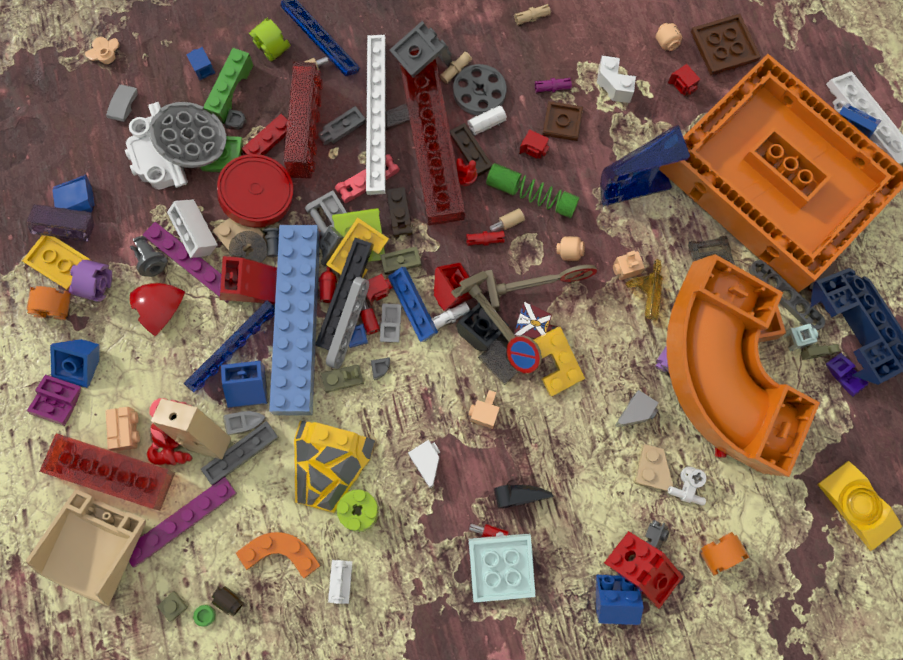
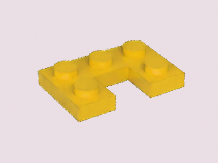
M357 217L326 265L341 274L354 238L374 244L372 250L377 254H380L389 238ZM365 268V271H364V273H363L362 278H364V276H365L366 273L368 272V270H367L366 268Z
M557 327L534 339L541 350L542 358L551 354L558 369L541 378L549 396H554L585 379L561 327Z

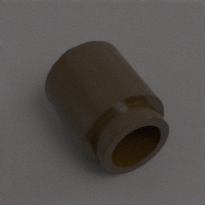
M227 586L223 588L218 587L212 595V604L227 615L235 616L244 604L241 601V597Z

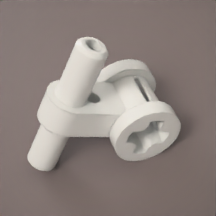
M690 466L685 467L681 472V480L684 482L683 489L670 486L668 494L679 497L684 502H693L703 506L706 504V499L695 495L696 488L702 487L705 484L706 474L700 469Z

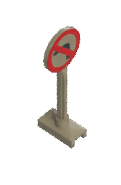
M580 265L569 268L559 275H548L509 284H497L493 271H485L488 276L486 281L491 306L495 311H500L499 295H504L506 292L550 284L559 280L563 282L583 280L595 275L597 268L594 265Z

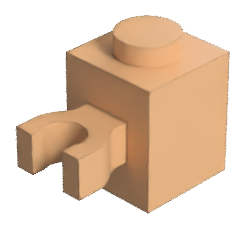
M635 250L617 257L613 265L614 273L619 276L620 280L640 275L645 269L639 252H635Z
M489 390L485 402L477 400L476 405H471L468 414L472 416L470 422L493 429L500 408L492 405L496 392Z

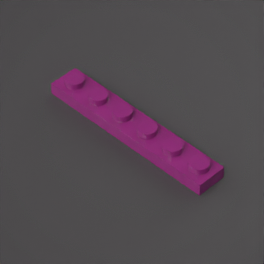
M154 222L145 231L143 236L220 298L221 273L201 257L190 258L184 244L158 223Z
M226 477L222 478L141 536L130 557L129 563L135 568L234 497L237 492Z

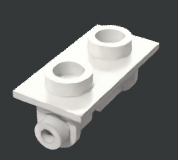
M332 560L328 603L349 604L353 561Z

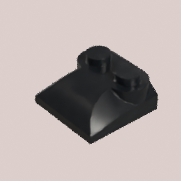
M479 303L458 321L456 325L459 335L478 351L488 350L491 344L502 334Z

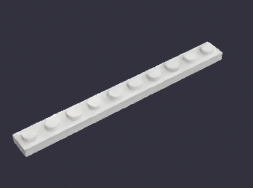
M385 35L367 36V195L386 194Z

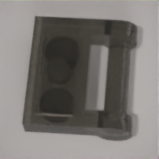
M726 235L720 236L719 239L701 242L690 241L688 243L693 262L716 254L735 265ZM716 246L722 247V249L701 253H699L698 250Z

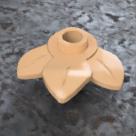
M97 37L92 42L93 48L86 51L85 55L91 61L99 60L104 64H110L115 60L114 51L119 47V42L116 38L107 41L104 37Z

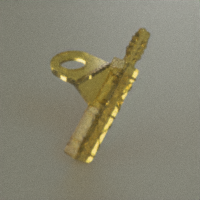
M659 259L654 261V273H650V276L636 277L625 283L627 288L639 287L647 295L645 317L651 321L658 320L663 276L660 275L662 264Z

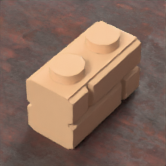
M121 407L106 410L108 450L117 452L137 448L140 435L136 431V423H138L139 418L135 409Z

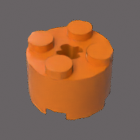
M30 287L27 313L37 318L45 319L48 315L56 320H66L71 294L64 290L63 294L59 293L56 288Z
M731 532L719 539L721 543L716 545L713 541L701 548L702 553L700 554L713 576L719 574L717 569L722 572L742 562L743 559L745 560L750 557L737 534L734 535Z

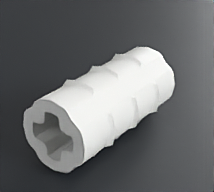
M502 106L483 112V114L468 120L469 129L473 135L491 129V127L506 121V113Z

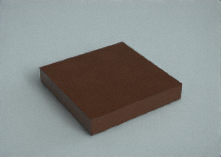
M548 101L542 135L578 141L583 106Z

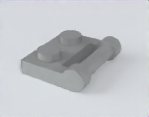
M334 191L305 206L307 213L311 214L321 230L320 234L322 237L328 227L319 215L317 208L321 207L332 224L330 227H334L332 215L347 213Z

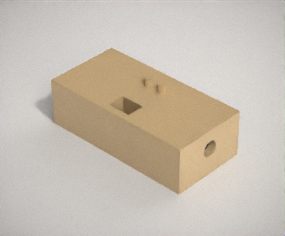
M161 398L151 419L154 425L188 451L217 459H223L231 437L194 406Z

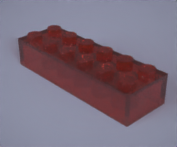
M315 62L293 63L283 161L291 178L311 179L312 172H315L313 155L317 154L315 139H318L316 123L320 121L318 106H321V95H319V91L323 89L320 70H317Z
M57 433L39 471L161 511L175 472Z

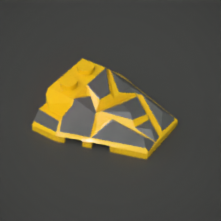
M300 421L294 438L295 503L335 513L339 500L345 493L349 492L348 490L358 479L365 465L369 463L376 441L354 432L317 422Z

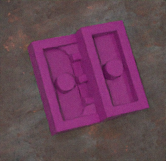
M45 374L35 390L37 395L28 407L27 412L30 415L65 426L74 410L82 388L81 386Z

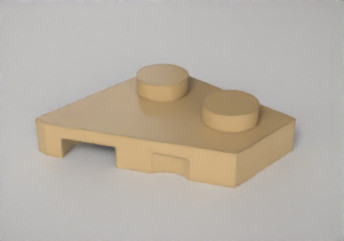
M643 444L635 478L636 484L668 492L670 486L673 487L664 449Z

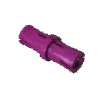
M551 78L546 81H535L536 93L544 91L556 92V90L572 88L571 78Z

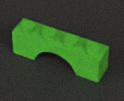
M232 48L203 109L210 114L214 113L223 124L226 122L229 110L232 109V98L237 84L240 80L247 79L253 67L249 53Z

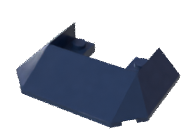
M851 268L815 281L810 308L823 303L825 310L830 314L831 318L842 314L862 345L861 348L853 353L857 361L862 365L863 370L853 374V376L879 385L903 372V329L872 281L865 276L861 278L855 275V271Z

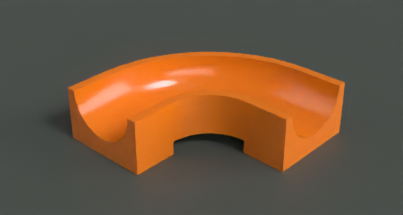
M716 254L694 261L675 300L667 331L668 369L677 399L694 427L717 449L762 474L790 477L820 402L787 384H778L771 379L761 364L758 353L760 332L763 329L769 328L783 292Z

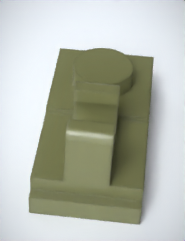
M360 365L321 373L326 393L364 384Z

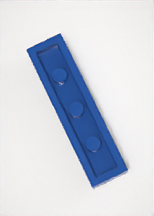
M406 267L399 268L388 278L419 341L425 342L437 334L438 331Z

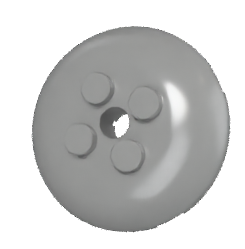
M175 102L160 108L159 112L151 119L149 128L151 142L163 158L175 165L188 168L209 165L220 157L226 144V132L218 117L214 113L210 114L204 110V107L194 103Z

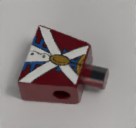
M524 302L514 335H525L534 340L558 326L550 324L552 317L550 313Z

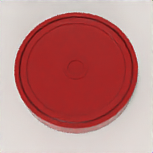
M258 154L243 155L231 160L220 172L217 181L218 202L224 213L240 225L253 228L270 226L281 220L290 209L293 197L292 179L287 170L270 157Z

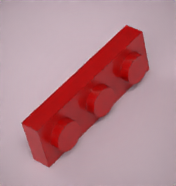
M280 114L241 149L246 155H265L294 129V125Z

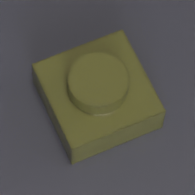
M175 591L157 605L169 622L176 619L188 607Z

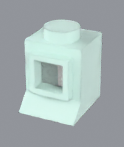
M811 324L790 328L786 331L784 337H792L794 345L789 347V350L793 351L816 343L818 332L815 328H812Z

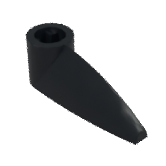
M503 485L494 488L498 509L553 498L552 492L530 485Z

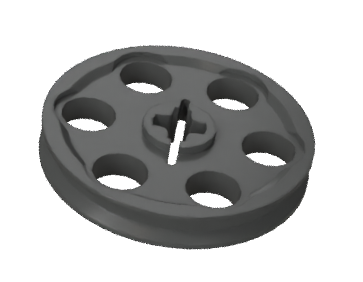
M483 64L468 66L459 72L455 78L453 85L454 99L457 105L465 112L481 115L483 112L503 104L506 96L505 79L498 70L491 66ZM478 71L481 73V76L478 78L473 77L472 73ZM490 77H496L498 81L496 83H491L488 79ZM461 81H465L468 83V85L463 88L460 87L458 83ZM477 88H483V92L477 91ZM498 92L501 94V97L495 99L492 97V93ZM467 96L471 101L464 103L461 99ZM480 102H485L488 105V107L482 109L478 106V104Z

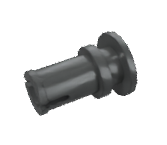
M266 228L263 230V233L267 234L265 236V240H267V256L278 257L279 228Z

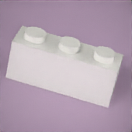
M194 199L174 201L167 213L190 258L210 256L217 247V243Z

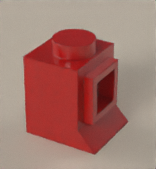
M686 64L671 74L668 84H674L675 88L684 96L687 94L691 95L698 89L697 85L700 78Z
M529 129L520 145L519 154L526 152V154L536 159H541L542 155L546 156L549 151V138Z
M382 274L368 280L369 289L366 297L371 307L374 300L379 301L387 297L390 293L389 290L392 289L389 279H384Z

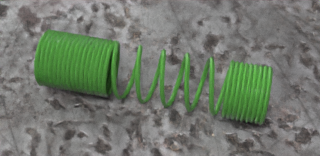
M496 163L491 167L486 185L495 187L498 190L500 189L510 195H515L522 185L520 199H523L531 188L529 194L530 203L540 191L538 206L542 205L549 194L547 210L552 207L558 197L556 213L568 218L572 217L579 201L578 196L564 191L560 199L562 190H559L548 208L553 186L549 188L544 199L539 204L544 182L541 183L535 196L530 201L535 179L532 180L522 197L526 175L519 184L521 173Z

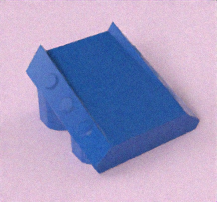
M87 175L53 187L55 213L58 220L62 218L70 219L78 212L81 215L92 213L95 204L92 186Z

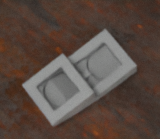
M120 84L108 107L107 118L124 122L132 111L131 103L138 95L137 88Z
M382 304L380 342H399L401 304Z

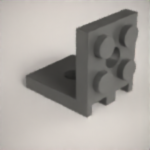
M423 21L390 49V52L413 78L436 57H439L447 67L452 62L450 58L452 54L448 50V46L443 40L440 41L436 32L431 27L428 29ZM414 48H418L419 53L412 56L411 51Z

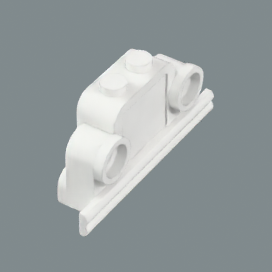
M159 102L149 104L148 107L152 116L134 118L129 124V130L134 136L127 139L125 153L127 158L132 161V165H130L131 171L134 176L138 175L143 182H149L155 189H164L173 185L177 188L186 185L188 180L184 168L163 158L151 142L149 134L150 122L152 117L159 112L161 106Z

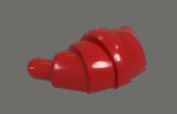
M458 158L456 160L457 181L461 186H470L477 178L476 162L471 160L468 165H465L463 159Z

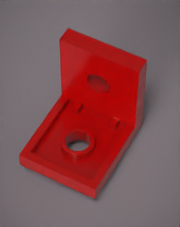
M629 531L604 562L608 568L634 584L652 605L658 609L661 608L683 578V575L662 551ZM636 554L635 559L628 562L629 557Z

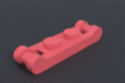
M390 154L386 155V166L389 168L386 170L387 180L397 174L400 168L397 164L393 163V158ZM366 169L335 186L336 191L341 193L344 203H348L366 192ZM351 187L352 191L348 192L347 189Z

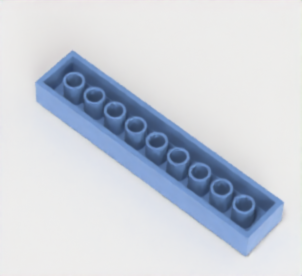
M317 225L279 226L269 409L273 415H313L320 231Z

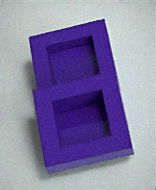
M842 353L826 363L832 375L852 397L869 384L868 381L853 376V374L857 373L854 370L855 365Z

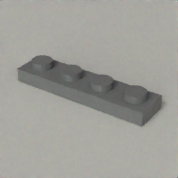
M266 421L227 449L222 460L213 459L202 467L201 471L213 486L279 437Z

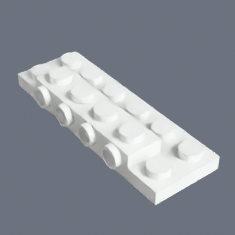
M851 71L831 79L826 85L831 93L837 97L832 102L835 110L840 112L842 107L849 103L851 106L867 112L868 115L882 120L870 137V140L897 163L903 164V134Z

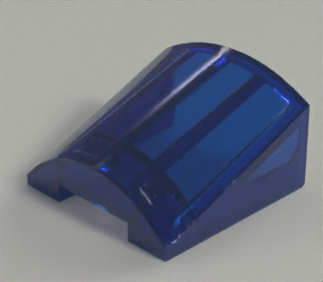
M679 125L671 127L603 169L600 181L603 207L671 190L670 179L659 170V167L686 160L690 157Z

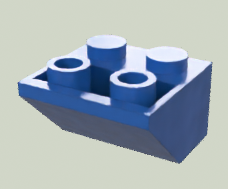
M261 361L221 365L222 387L228 408L267 404L265 365Z
M596 575L598 623L640 625L643 612L640 590L620 575Z

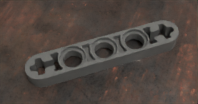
M756 260L749 267L751 275L767 284L768 279L773 278L777 281V286L774 288L781 292L787 291L790 293V300H785L781 297L779 303L803 325L811 324L812 328H815L817 331L824 327L825 318L814 307L810 308L811 304L766 262ZM758 267L762 268L759 272L755 271ZM796 305H803L805 313H799L796 310ZM814 319L818 321L815 326L812 324Z

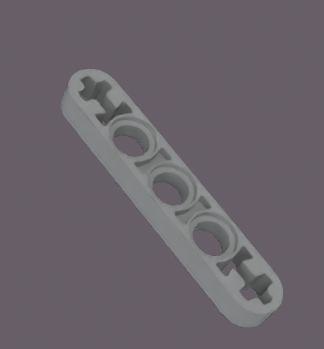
M356 277L352 283L326 358L327 366L334 369H339L344 361L369 289V281L367 279Z

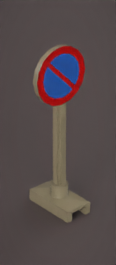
M482 271L459 283L461 286L452 290L451 293L457 298L469 292L478 301L509 341L507 356L511 365L522 373H531L537 370L542 360L541 350L537 343L525 335L515 336L482 294L483 291L479 286L488 278L487 274Z

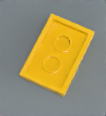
M45 231L22 262L69 291L73 277L70 273L72 266L78 265L82 260L90 259Z

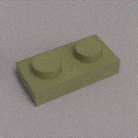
M417 246L380 255L385 275L394 273L401 267L411 269L421 266Z

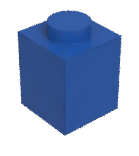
M203 47L186 54L199 80L215 74Z

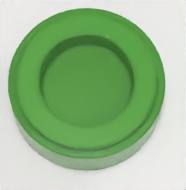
M210 605L199 606L193 614L194 622L201 627L211 625L216 617V612Z

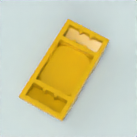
M845 462L817 484L870 551L874 550L902 528L891 506L879 497L868 478L851 462Z

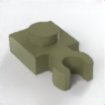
M819 344L808 345L807 349L801 352L802 360L834 355L836 352H840L838 344L819 346Z

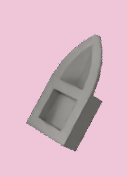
M243 411L223 416L228 435L247 432L258 426L265 419L264 415L253 411Z

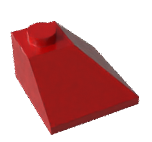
M461 263L439 266L435 269L434 297L443 311L449 308L452 309L473 298L469 292L457 298L451 293L452 290L461 286L459 284L461 281L469 278Z

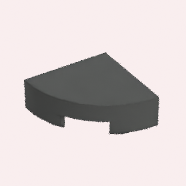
M390 357L371 360L374 380L382 378L387 373L390 367Z

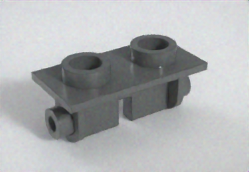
M653 520L649 524L645 537L652 539L651 543H649L650 545L662 551L661 546L663 542L667 541L669 530L665 523L660 527L661 523Z

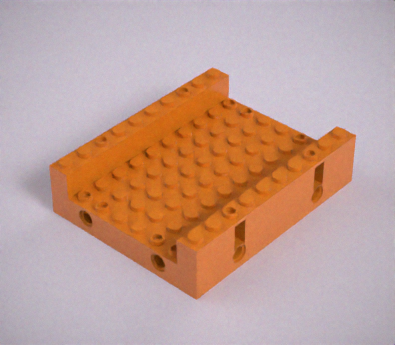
M769 54L753 67L668 151L659 167L663 174L755 256L766 262L798 293L813 283L903 189V167Z

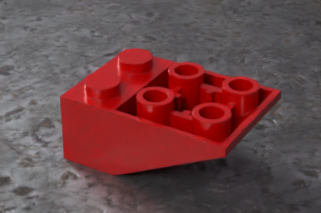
M223 256L219 300L275 304L277 267L245 258Z

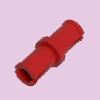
M483 231L479 234H466L467 246L480 244L488 246L491 243H504L505 239L503 237L505 235L504 231L490 233Z

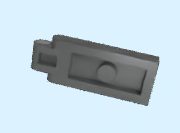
M355 106L322 128V132L318 134V137L324 145L329 142L336 143L365 124L366 119Z

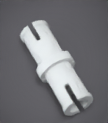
M463 302L431 319L436 329H439L450 322H456V319L466 315L470 309L467 303Z

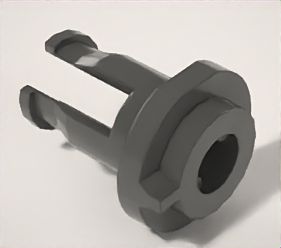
M145 236L134 238L133 241L137 247L132 245L130 248L134 251L139 261L136 266L139 274L145 277L160 274L167 265V262H169L165 255L161 252H155Z

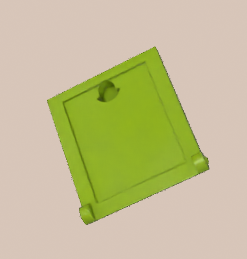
M379 208L332 215L334 228L343 237H345L357 217L382 234ZM384 248L380 254L372 250L368 262L381 260L380 255L385 254Z

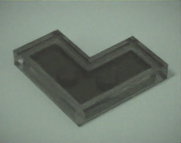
M502 334L486 351L478 356V359L506 385L519 371L506 358L508 357L507 345L509 341Z

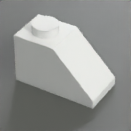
M427 440L408 452L428 487L432 488L439 463L438 454L440 450L435 443L431 444Z

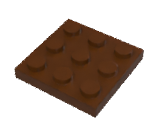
M741 14L692 27L690 31L710 76L757 62L761 58Z

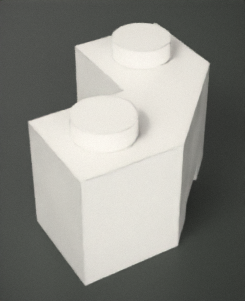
M602 56L598 68L597 84L606 90L612 101L630 103L634 93L636 76L618 74L620 58Z

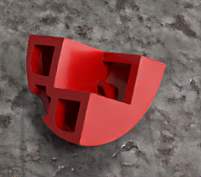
M163 283L145 284L130 292V305L132 309L137 310L139 313L138 321L152 335L156 336L178 309L185 291Z

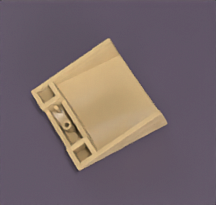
M75 489L26 559V563L39 575L109 607L146 524V520L130 512H122L95 500L89 494Z

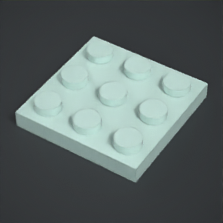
M530 534L469 539L474 602L535 597Z

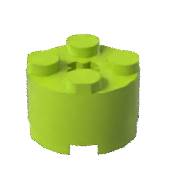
M268 17L249 33L258 49L262 48L265 52L264 55L270 62L291 47L287 39L283 40L282 31Z
M359 489L345 493L339 500L337 516L340 523L347 529L355 532H364L372 528L377 522L379 506L375 498L368 492ZM357 506L359 508L363 507L360 516L358 514L354 515L355 507Z

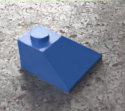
M83 339L52 343L50 345L51 376L88 388L99 363L100 344Z

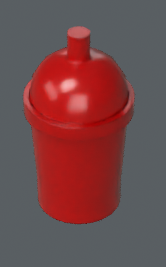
M326 267V271L318 278L320 302L331 303L337 279L335 274L330 272V267Z

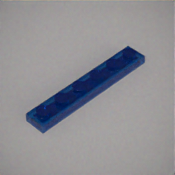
M297 0L281 1L280 7L342 74L349 76L359 72L360 67Z
M267 300L183 384L192 392L200 390L205 385V381L210 376H214L219 371V367L224 362H228L233 357V353L238 348H242L247 343V339L251 335H255L260 330L261 325L274 316V306Z

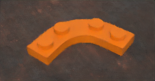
M282 532L263 534L236 552L246 570L253 567L263 558L279 553L287 556L293 562L304 579L321 567L314 554L302 540Z

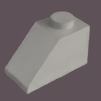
M638 390L631 398L615 426L619 428L643 423L649 418L653 419L658 412L656 406L659 402Z

